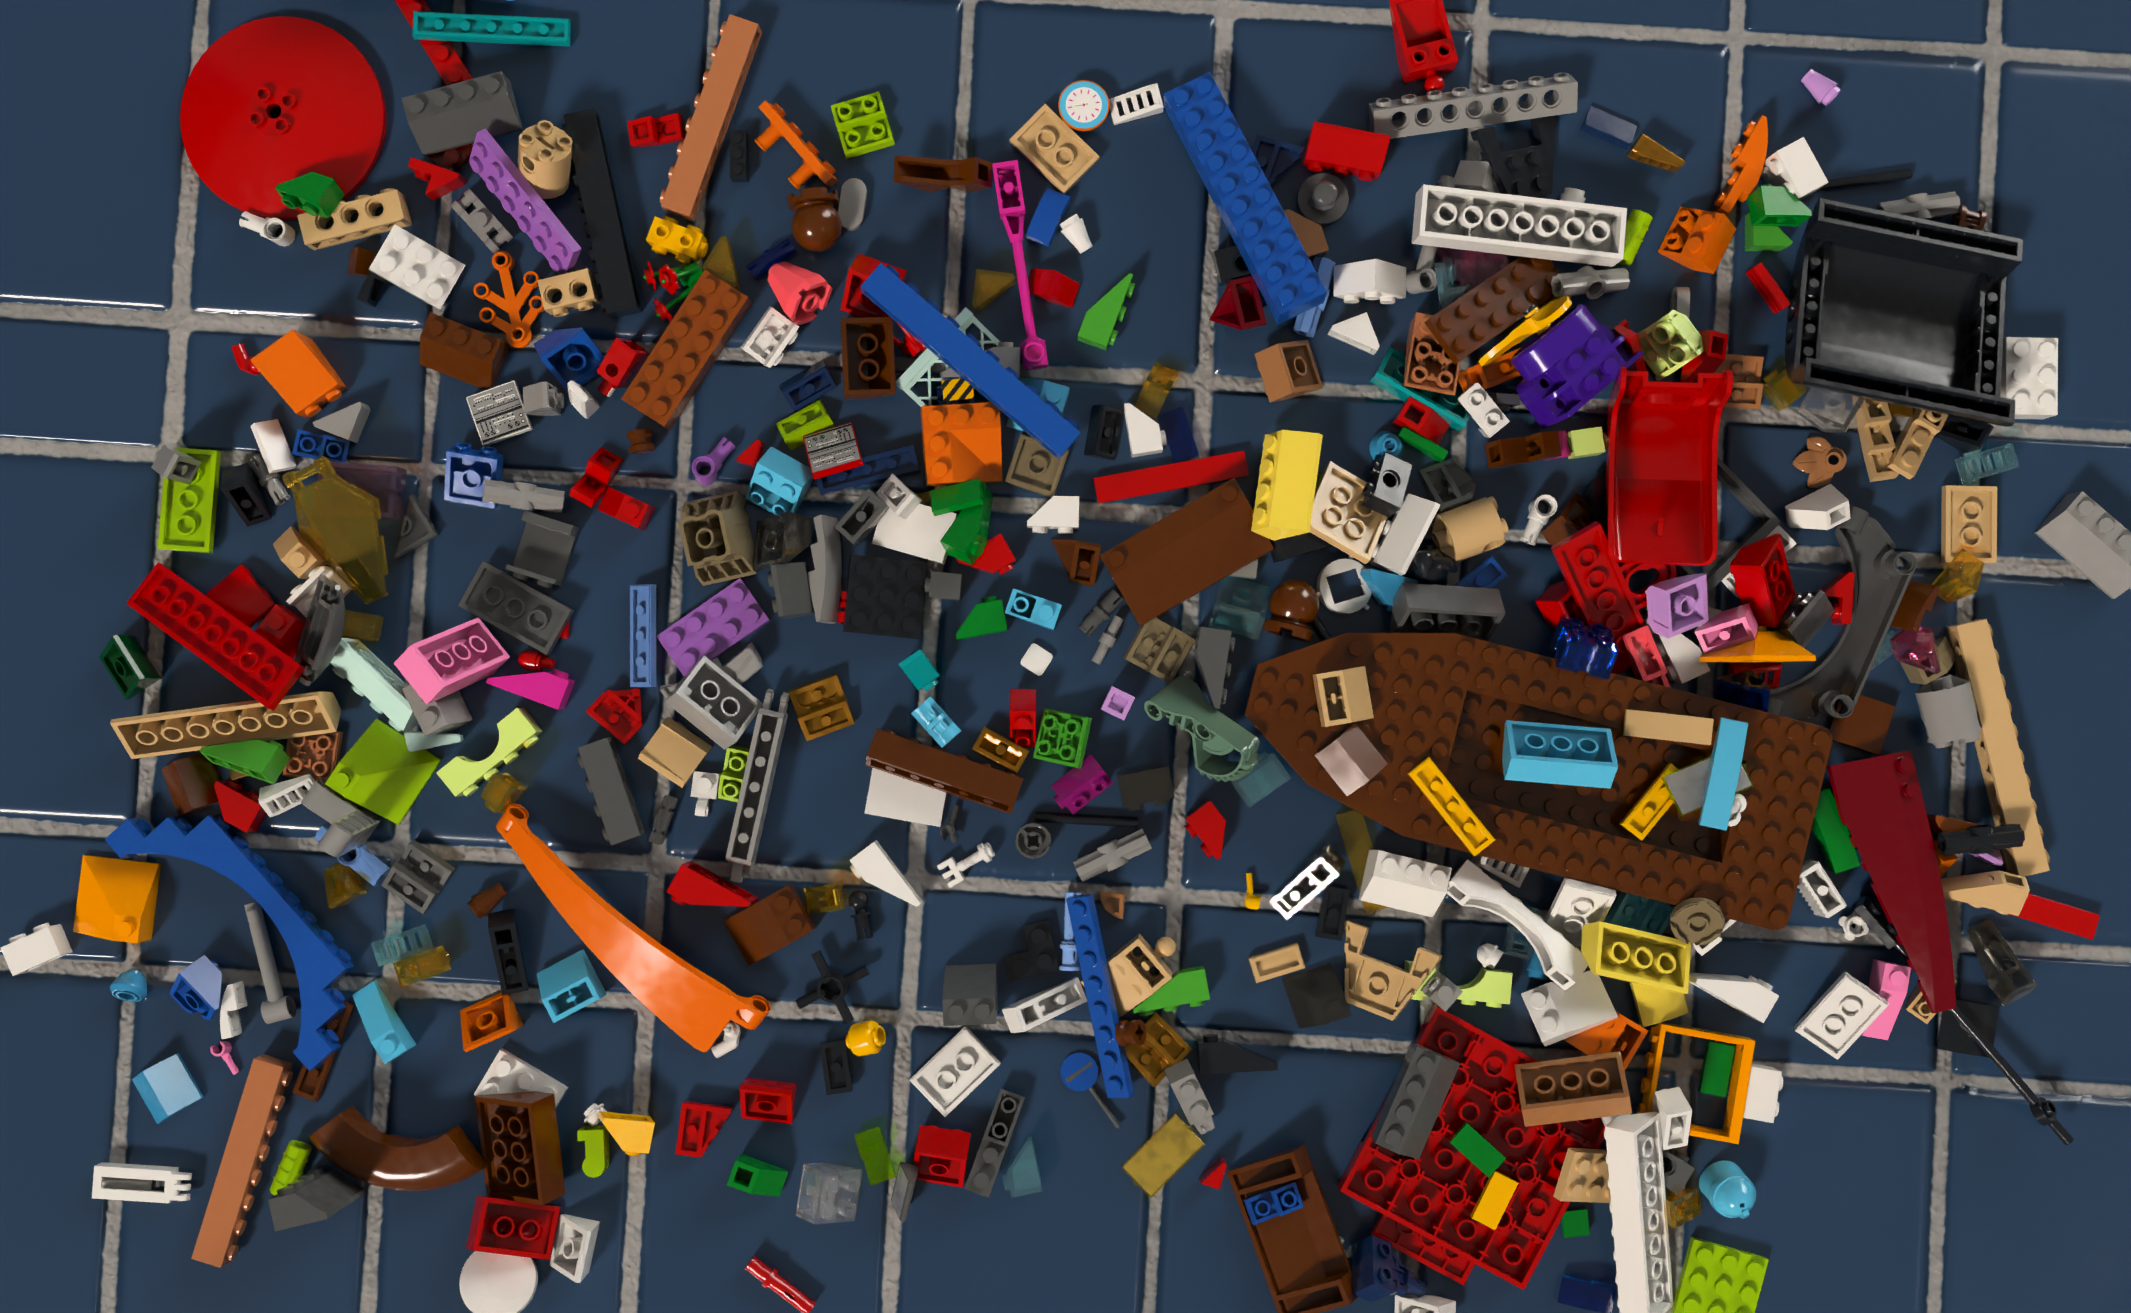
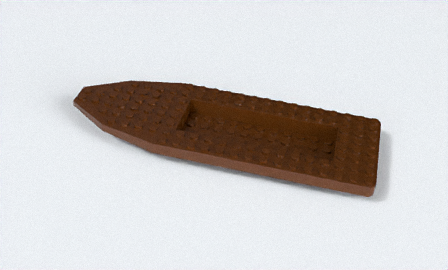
M1344 633L1256 665L1244 713L1247 719L1307 785L1402 836L1470 853L1408 775L1409 771L1427 757H1430L1495 839L1494 842L1477 855L1673 905H1678L1680 902L1690 898H1706L1720 906L1724 918L1771 930L1783 929L1788 924L1832 746V734L1823 726L1456 633ZM1365 666L1374 718L1321 727L1312 675ZM1625 710L1714 719L1711 745L1623 736ZM1720 717L1748 723L1741 765L1752 786L1735 792L1743 795L1747 802L1745 810L1740 813L1741 819L1737 825L1728 826L1727 831L1699 825L1698 821L1702 807L1682 814L1676 800L1642 841L1619 824L1669 763L1679 770H1683L1711 758ZM1506 720L1611 729L1618 769L1611 788L1505 780L1502 754ZM1353 723H1356L1388 764L1369 782L1346 797L1314 755Z

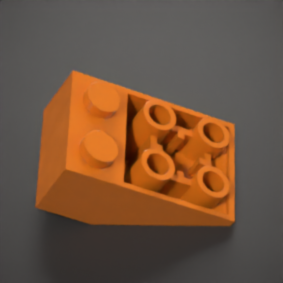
M1616 1011L1618 1018L1563 1040L1587 1055L1620 1051L1625 1071L1648 1030Z

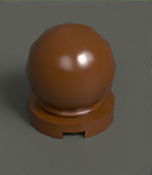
M826 187L802 189L799 196L794 197L793 193L787 196L788 208L796 211L791 219V230L795 240L802 247L810 251L821 252L830 249L838 242L842 233V222L838 212L833 208L839 203L837 190L828 193Z
M1291 579L1283 581L1274 588L1269 597L1268 609L1272 618L1263 620L1262 629L1265 632L1281 636L1283 631L1292 634L1294 640L1310 642L1314 632L1309 630L1308 625L1318 615V595L1315 589L1303 580Z

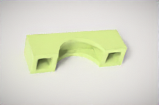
M516 708L497 723L499 742L495 751L488 758L482 761H474L465 756H456L436 772L455 797L463 795L468 797L479 788L477 786L478 783L483 779L488 781L499 772L497 768L504 762L508 765L519 756L517 753L524 746L527 749L539 740L537 736L543 731L525 708Z
M1405 960L1404 970L1410 972L1413 961ZM1436 967L1411 999L1425 1000L1426 995L1421 989L1437 971ZM1481 967L1478 975L1472 981L1457 986L1463 991L1457 999L1461 1000L1460 1003L1465 1005H1476V1001L1486 1002V1006L1502 1008V1004H1510L1513 973L1503 969L1492 970Z

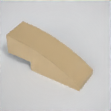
M1626 709L1623 736L1711 745L1714 719Z

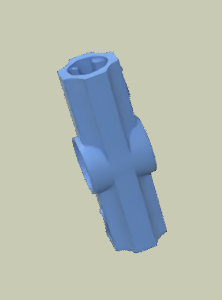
M1315 257L1312 262L1327 294L1324 303L1297 315L1292 331L1298 335L1314 337L1321 311H1324L1330 290L1328 287L1336 264L1331 259Z
M327 821L322 825L314 838L320 841L331 826V823ZM365 843L355 848L357 854L354 860L350 858L349 852L337 857L341 864L351 867L373 886H377L383 881L390 871L386 864L368 850Z

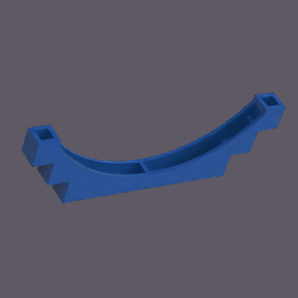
M208 815L192 830L190 822L178 816L167 817L153 831H151V825L144 819L132 818L123 822L105 839L121 859L133 858L137 854L148 853L169 855L196 862L228 877L263 907L277 926L288 947L299 983L301 1027L298 1047L293 1053L309 1071L319 1068L332 1054L342 1047L341 1044L337 1043L339 1041L338 1036L332 1030L326 1029V1026L346 1009V1005L343 1003L345 1000L343 994L337 989H333L332 986L354 967L350 962L351 957L343 949H339L333 943V936L316 924V917L300 906L299 898L284 888L282 879L276 873H271L265 866V860L259 854L252 852L248 847L249 842L242 835L236 834L231 828L232 825L224 821L222 815Z

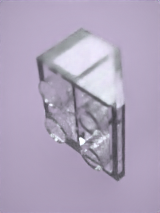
M829 1163L803 1164L795 1216L814 1225L855 1221L863 1169Z

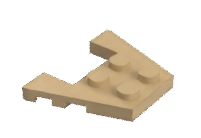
M1345 920V1002L1394 1021L1439 963L1442 955L1419 947L1409 972L1363 954L1362 950L1369 927L1351 920Z

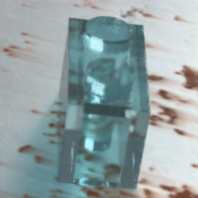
M1265 751L1259 755L1260 761L1246 776L1233 782L1229 781L1248 808L1291 779L1281 762L1272 752L1269 754Z

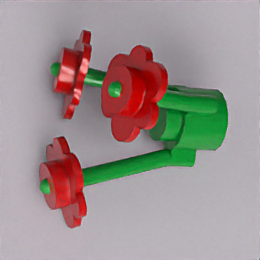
M647 261L648 268L644 269L643 278L646 279L647 284H652L654 291L657 290L656 277H659L661 285L667 288L671 295L675 294L676 289L679 288L677 279L680 280L683 286H689L665 306L657 298L654 299L656 316L660 317L663 321L667 318L671 322L673 317L669 310L689 295L703 271L699 264L694 262L674 268L664 265L659 271L653 272L650 261Z

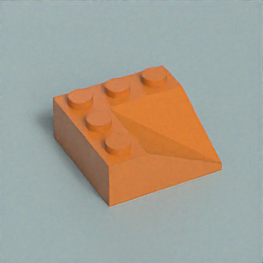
M991 402L921 407L926 487L954 485L977 478L986 483L1002 482L1000 410Z

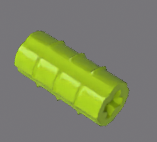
M1637 209L1631 211L1626 221L1624 256L1619 264L1624 266L1632 264L1653 219L1648 213Z
M297 1140L289 1141L286 1151L283 1153L281 1163L278 1165L276 1175L273 1177L274 1179L269 1189L271 1194L276 1195L278 1189L287 1187L288 1183L298 1180L297 1178L303 1174L304 1167L312 1150L309 1144Z

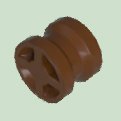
M637 429L626 433L631 443L629 447L630 454L655 451V445L651 443L652 429Z
M1134 1019L1131 1022L1128 1020L1118 1021L1115 1028L1117 1043L1120 1046H1128L1131 1043L1135 1046L1143 1045L1146 1039L1144 1022L1140 1019Z

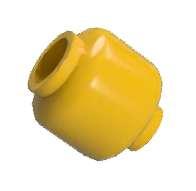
M874 1020L854 1023L849 1028L845 1041L853 1054L856 1056H866L879 1053L886 1042V1034L883 1027Z

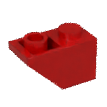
M1713 330L1698 331L1702 337L1704 351L1682 366L1680 382L1692 383L1698 373H1714L1725 361L1728 334Z
M1410 396L1403 402L1392 422L1400 428L1407 427L1438 445L1450 426L1432 408Z
M1010 689V741L1021 747H1035L1036 689Z
M231 778L216 781L214 787L224 821L246 833L257 831L267 814L259 804V793L243 789L242 783L237 780L231 781Z
M1208 799L1184 817L1188 822L1184 827L1193 838L1198 835L1203 842L1200 848L1208 858L1214 856L1218 860L1222 855L1226 820Z

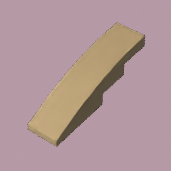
M1854 396L1858 432L1870 482L1895 479L1899 473L1887 467L1893 455L1892 451L1896 447L1889 426L1892 416L1888 403Z

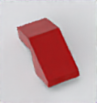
M600 447L588 460L585 474L571 488L569 496L592 508L605 494L623 459Z

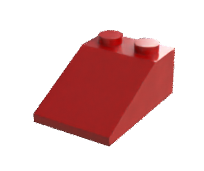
M693 861L681 864L666 891L672 895L671 899L681 905L687 903L689 905L749 907L758 899L757 896Z
M477 1195L466 1249L550 1260L561 1207Z

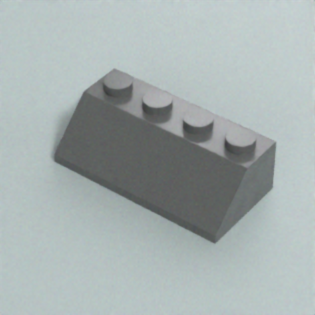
M502 71L402 97L408 124L424 156L474 143L477 132L485 128L493 138L523 130L511 82Z
M1402 583L1393 598L1390 633H1456L1488 641L1505 616L1499 589L1486 587Z
M1412 1041L1371 1134L1374 1143L1400 1155L1419 1159L1460 1066V1062Z
M320 1167L310 1170L306 1175L298 1177V1180L288 1183L287 1187L278 1189L277 1194L268 1199L275 1231H280L329 1219L364 1195L365 1189L335 1169L324 1171V1168Z

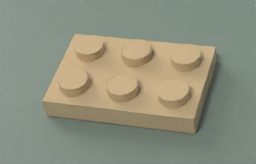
M1046 104L1009 139L1010 143L1062 194H1066L1100 159V156Z
M1942 486L1941 563H1997V486Z
M1568 1148L1553 1197L1559 1201L1610 1203L1611 1196L1610 1189L1608 1188L1609 1171L1608 1164L1606 1163L1607 1150Z

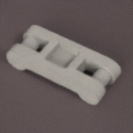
M468 188L463 193L465 196L458 202L455 200L450 206L495 254L500 250L499 247L505 241L509 242L514 237L474 192ZM473 203L476 209L469 214L465 209ZM497 230L498 234L491 239L489 235Z

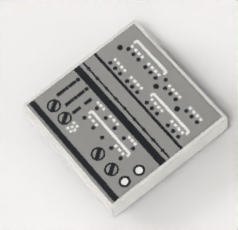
M514 380L466 397L480 440L485 447L533 430L529 416L524 413L523 399L517 382Z

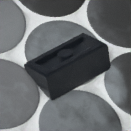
M1105 405L1092 406L1084 455L1115 460L1123 410Z

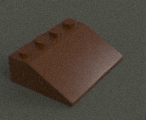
M533 1091L475 1096L482 1158L488 1165L484 1169L487 1196L545 1205L565 1195L554 1094Z

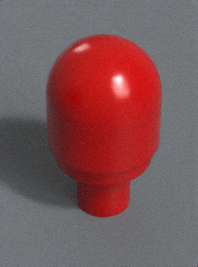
M525 650L518 657L519 665L525 670L538 672L542 671L543 668L554 669L555 659L546 658L545 654L539 651Z

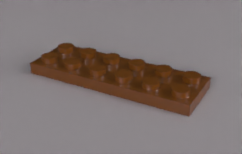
M1519 257L1424 323L1455 365L1525 316L1522 312L1535 303L1539 307L1552 298L1554 295L1552 293L1551 280L1553 276H1557L1560 273L1551 260Z

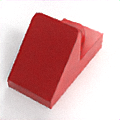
M413 157L410 158L408 167L415 172V177L429 182L425 194L432 200H436L464 186L467 182L460 173Z
M1855 572L1839 574L1821 589L1828 599H1833L1831 605L1835 611L1830 616L1832 618L1831 624L1846 625L1852 623Z

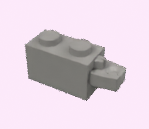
M1188 1059L1164 1069L1190 1126L1194 1124L1201 1135L1215 1128L1212 1120L1214 1113Z

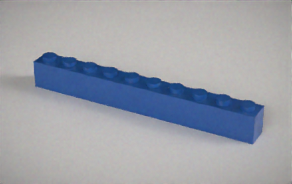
M880 263L860 286L861 293L1059 460L1081 434L1077 430L1079 428L1077 423L1069 417L1065 420L1058 414L1059 409L1049 400L1045 403L1038 397L1040 393L1030 384L1025 386L1018 380L1020 376L1010 367L1005 369L998 363L1000 359L992 351L987 350L985 352L978 346L980 342L972 334L968 333L965 335L959 330L960 325L952 317L948 316L945 318L939 313L940 308L932 300L928 299L925 301L919 296L920 291L912 283L908 282L905 284L899 279L900 274L892 266L888 265L885 267Z

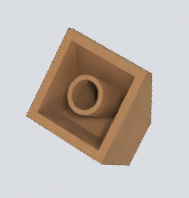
M1308 340L1278 343L1255 354L1257 367L1261 373L1265 393L1270 403L1291 399L1323 388Z

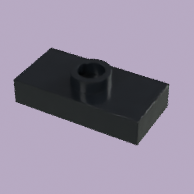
M1323 885L1315 932L1316 937L1342 941L1350 893L1349 889Z
M845 1039L820 1042L826 1094L852 1092L853 1084Z

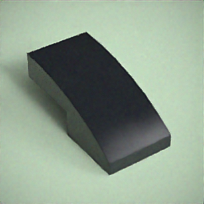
M371 271L359 291L357 300L366 305L376 307L382 284L393 286V283Z

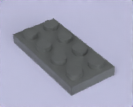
M482 561L458 605L546 655L551 654L574 612L573 609L486 561Z

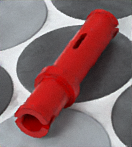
M755 1255L746 1265L744 1270L763 1282V1287L767 1288L768 1286L800 1312L810 1313L815 1306V1301L781 1277L777 1269H771Z

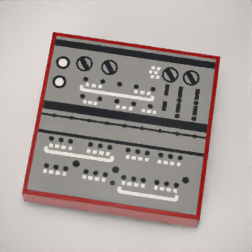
M852 422L803 436L814 480L864 465Z

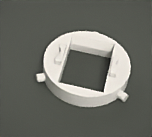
M1350 555L1348 559H1338L1327 564L1321 570L1317 579L1316 593L1320 601L1327 609L1337 614H1350L1362 608L1367 611L1370 608L1367 602L1372 592L1360 575L1361 569L1366 568L1353 560V557ZM1356 569L1364 595L1334 604L1326 577Z

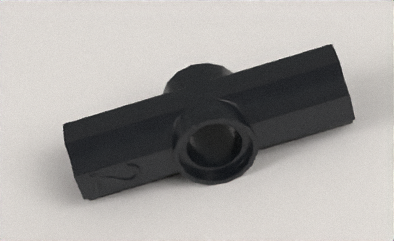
M2020 824L2000 826L1975 825L1968 826L1964 830L1938 832L1936 841L1937 848L1942 855L1968 852L1970 854H1984L1995 852V849L2021 847L2025 841V835Z

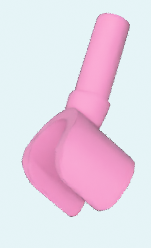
M220 1041L222 1051H220L217 1045H212L210 1047L212 1055L221 1056L233 1075L240 1072L231 1058L232 1046L230 1042Z

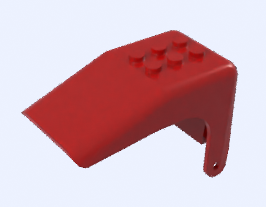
M1620 366L1608 401L1607 530L1608 553L1612 560L1621 563L1704 566L1711 564L1716 559L1718 551V432L1722 410L1732 393V369H1726L1724 373H1698L1692 383L1651 382L1648 381V371H1627L1626 366Z

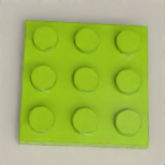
M1691 1237L1671 1312L1755 1313L1769 1260L1760 1255Z

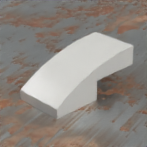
M243 981L227 985L220 1010L222 1039L242 1034L238 1009L248 1006Z

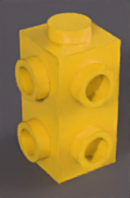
M664 216L663 219L654 217L646 241L652 246V251L661 255H666L667 252L676 255V260L690 264L691 261L699 263L700 258H704L708 250L707 239L701 234V229L692 225H687V228L678 225L677 220L668 216Z

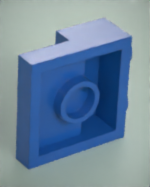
M456 443L455 446L446 451L444 500L496 508L498 504L482 501L485 479L497 481L502 479L504 454L497 453V449L493 447H482L481 450L471 449V444Z

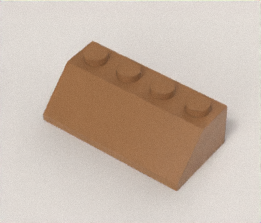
M1620 1051L1514 1065L1525 1127L1632 1114L1630 1095Z

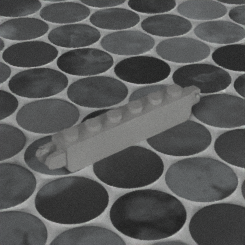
M772 689L766 691L763 708H759L726 853L727 866L732 867L730 881L742 883L745 870L751 871L752 865L756 862L788 718L786 710L789 693L783 692L780 698L779 710L774 711L770 710L774 698V691Z

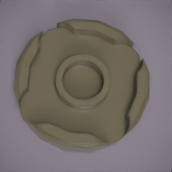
M1706 898L1684 900L1675 906L1670 914V927L1674 936L1686 944L1690 942L1695 943V945H1704L1713 942L1721 935L1722 928L1725 925L1724 914L1720 906Z

